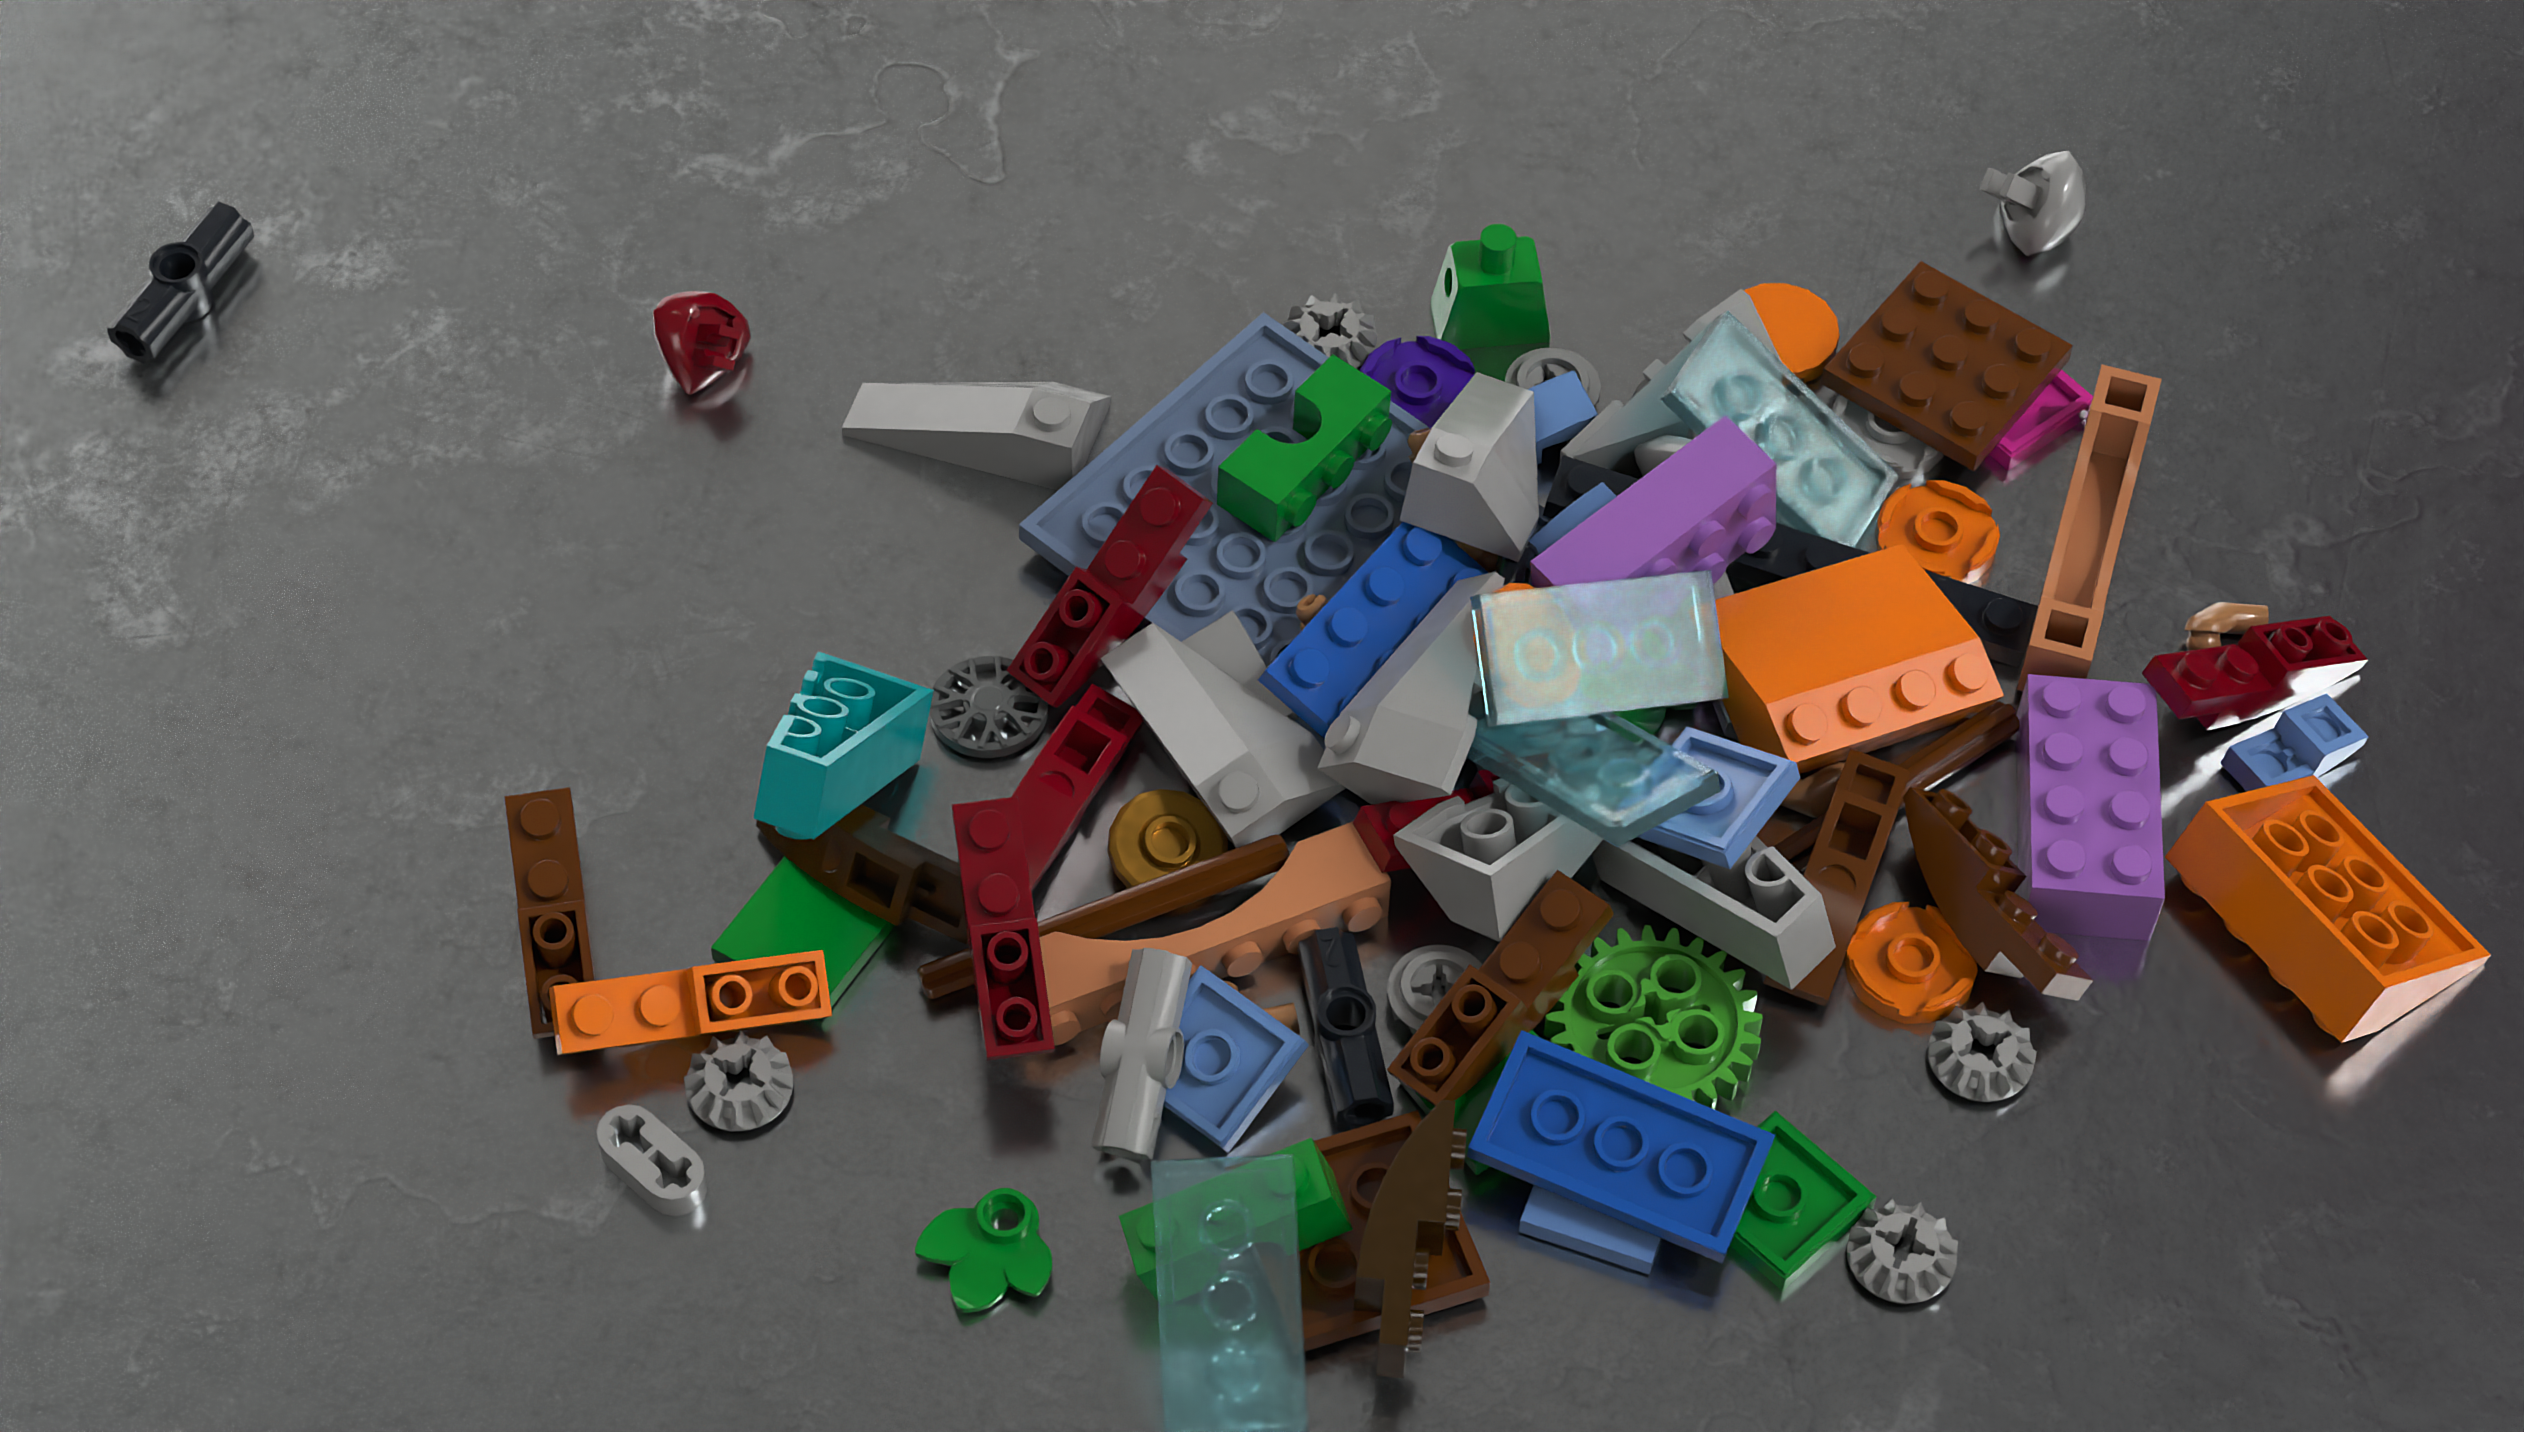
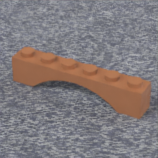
M2101 365L2017 690H2024L2028 674L2087 679L2130 500L2162 380L2160 378Z
M1353 822L1297 842L1284 866L1260 892L1234 911L1201 927L1166 937L1131 941L1088 939L1057 931L1040 937L1054 1044L1055 1046L1061 1045L1074 1038L1078 1032L1107 1021L1111 1022L1113 1019L1118 1020L1132 949H1143L1144 947L1160 949L1187 957L1192 962L1190 978L1200 965L1220 979L1227 976H1244L1257 969L1261 963L1288 953L1298 954V942L1307 939L1315 930L1338 927L1343 932L1349 930L1360 932L1372 927L1381 918L1388 916L1391 879L1387 872H1381L1354 827Z

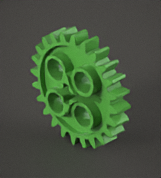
M1645 925L1641 941H1632L1629 934L1623 928L1617 929L1615 946L1610 947L1599 937L1594 939L1590 957L1583 954L1574 965L1579 976L1548 1014H1546L1544 1036L1550 1037V1042L1715 1110L1717 1095L1732 1101L1736 1095L1738 1081L1748 1082L1753 1066L1752 1060H1757L1761 1038L1758 1036L1763 1016L1754 1012L1757 992L1755 990H1742L1745 971L1737 969L1726 973L1723 972L1727 957L1725 951L1722 950L1707 958L1702 955L1704 939L1701 937L1696 938L1688 947L1679 945L1678 929L1672 928L1665 941H1656L1651 926ZM1674 987L1682 990L1684 993H1672L1663 988ZM1613 1002L1620 1005L1621 1007L1609 1008L1603 1006L1600 1003ZM1697 1042L1704 1045L1707 1048L1695 1049L1687 1046L1684 1043ZM1634 1057L1641 1060L1643 1063L1631 1064L1623 1061L1620 1058Z

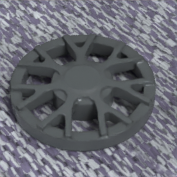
M1001 656L968 658V660L951 666L936 681L932 688L934 692L929 712L930 721L935 733L950 748L973 757H1002L1022 750L1042 732L1048 718V703L1034 692H1031L1032 690L1025 685L1014 690H1010L1004 685L1014 677L1006 671L1012 663V659ZM996 671L994 681L980 682L976 677V673ZM956 681H959L970 688L965 694H960L949 690V687ZM1014 703H1038L1037 713L1015 710ZM963 707L964 714L945 721L942 720L939 711ZM1012 722L1020 733L1005 740L1000 730ZM1023 722L1031 724L1028 727H1026ZM969 726L983 732L980 742L963 738ZM958 728L956 733H954L951 729ZM992 737L996 742H988V740Z

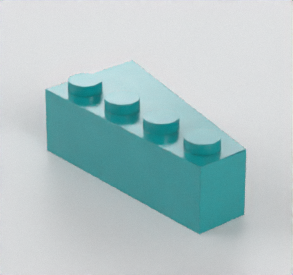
M818 651L813 661L812 671L808 670L803 678L800 693H795L790 702L788 715H783L767 744L753 819L775 826L776 831L783 836L803 840L811 838L814 840L920 760L934 690Z

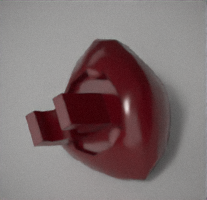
M705 291L679 292L662 298L652 311L653 336L661 357L674 380L686 394H694L711 385L727 371H733L734 364L742 357L751 339L746 317L731 302L715 293Z

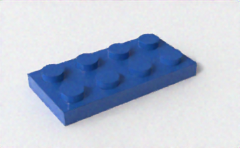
M1402 522L1269 665L1258 681L1325 739L1326 733L1333 721L1340 716L1343 709L1458 580L1488 574L1489 572L1450 538Z
M1521 1030L1469 1144L1467 1157L1719 1263H1723L1772 1147L1775 1134Z

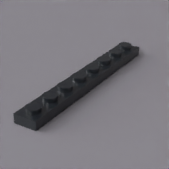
M1563 455L1545 504L1543 516L1553 519L1566 507L1601 482L1618 496L1639 479ZM1776 523V529L1772 537L1761 549L1751 554L1743 553L1730 563L1725 571L1727 575L1763 586L1870 554V552ZM1925 570L1980 637L1988 658L2019 668L2027 649L2038 606Z

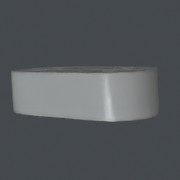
M629 1104L617 1106L602 1117L596 1131L600 1155L605 1165L653 1209L663 1215H685L699 1207L705 1199L707 1183L703 1161L693 1149L651 1112L641 1106ZM623 1132L626 1136L633 1137L640 1132L642 1148L645 1153L642 1154L629 1142H624L618 1146L616 1136ZM659 1167H662L674 1178H680L686 1173L688 1185L681 1188L672 1183L664 1188L662 1173Z

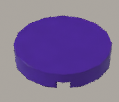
M1416 336V341L1401 343V337L1386 341L1368 355L1360 369L1362 373L1391 390V401L1429 428L1434 426L1475 375V368L1466 354L1454 344L1432 336Z

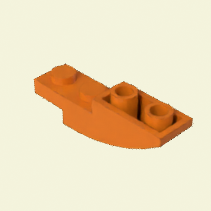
M823 950L693 966L681 970L557 985L549 988L557 1055L666 1042L832 1016Z

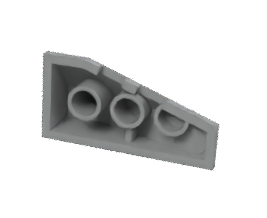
M1740 289L1697 319L1683 333L1684 338L1689 343L1667 365H1664L1658 359L1651 363L1643 371L1645 379L1638 385L1632 398L1626 404H1623L1620 400H1613L1561 450L1559 465L1563 455L1625 475L1639 472L1640 469L1635 457V448L1638 444L1664 434L1686 438L1694 413L1697 411L1703 413V409L1707 406L1729 414V419L1744 433L1756 425L1763 427L1771 422L1783 404L1781 396L1786 369L1750 295Z
M1476 372L1434 424L1412 465L1400 521L1519 562L1539 518L1534 392Z
M1056 382L862 383L842 426V435L1059 490L1084 468L1110 407L1111 396Z
M1496 572L1458 580L1343 709L1340 716L1330 725L1324 741L1326 749L1317 769L1371 805L1389 801L1404 803L1451 795L1475 736L1478 720L1468 714L1471 695L1484 689L1486 671L1477 666L1479 658L1473 640L1474 614L1478 605L1486 602L1487 595L1503 587L1505 578Z
M1151 623L1100 658L1235 849L1271 835H1279L1346 788L1317 769L1324 750L1310 731L1291 718L1283 716L1254 692L1156 624Z
M1620 732L1612 733L1551 758L1549 761V771L1519 781L1512 774L1493 781L1494 793L1467 804L1459 796L1438 803L1393 835L1395 846L1451 921L1501 942L1557 869L1569 878L1576 873L1616 825V814L1667 750Z

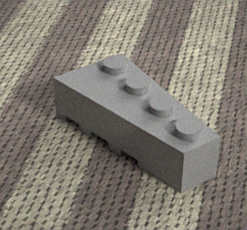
M1618 822L1592 852L1600 880L1791 990L1836 947L1822 894L1773 846L1767 847L1757 836H1755L1731 869L1622 832Z

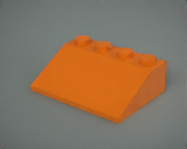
M1904 544L1692 606L1686 611L1740 744L1796 762L1799 774L1847 759L1850 748L1861 753H1867L1967 721L2004 697L1980 637Z
M2314 775L2206 801L2165 856L2170 864L2181 874V880L2184 885L2209 903L2224 919L2227 930L2240 941L2247 943L2267 964L2270 975L2280 985L2290 989L2312 1012L2314 1021L2322 1030L2335 1036L2341 1043L2379 1031L2483 965L2491 956Z

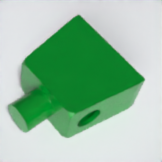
M1491 224L1482 230L1480 240L1456 241L1449 245L1430 302L1436 338L1454 344L1458 349L1550 342L1551 334L1544 287L1534 239L1528 236L1517 237L1515 231L1507 225Z

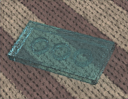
M1729 311L1715 318L1660 398L1697 435L1726 415L1777 464L1776 510L1795 529L1855 547L1899 478V475Z
M1711 570L1485 593L1470 597L1488 727L1729 698Z
M1575 691L1560 703L1545 710H1525L1507 700L1474 717L1478 721L1474 740L1467 754L1468 759L1616 847L1625 844L1720 792L1717 771Z
M1294 1154L1153 1160L1151 1162L1165 1432H1309Z

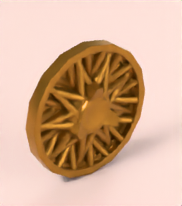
M1157 789L1138 794L1120 808L1109 829L1107 853L1115 874L1127 888L1228 852L1227 836L1201 800L1184 791Z

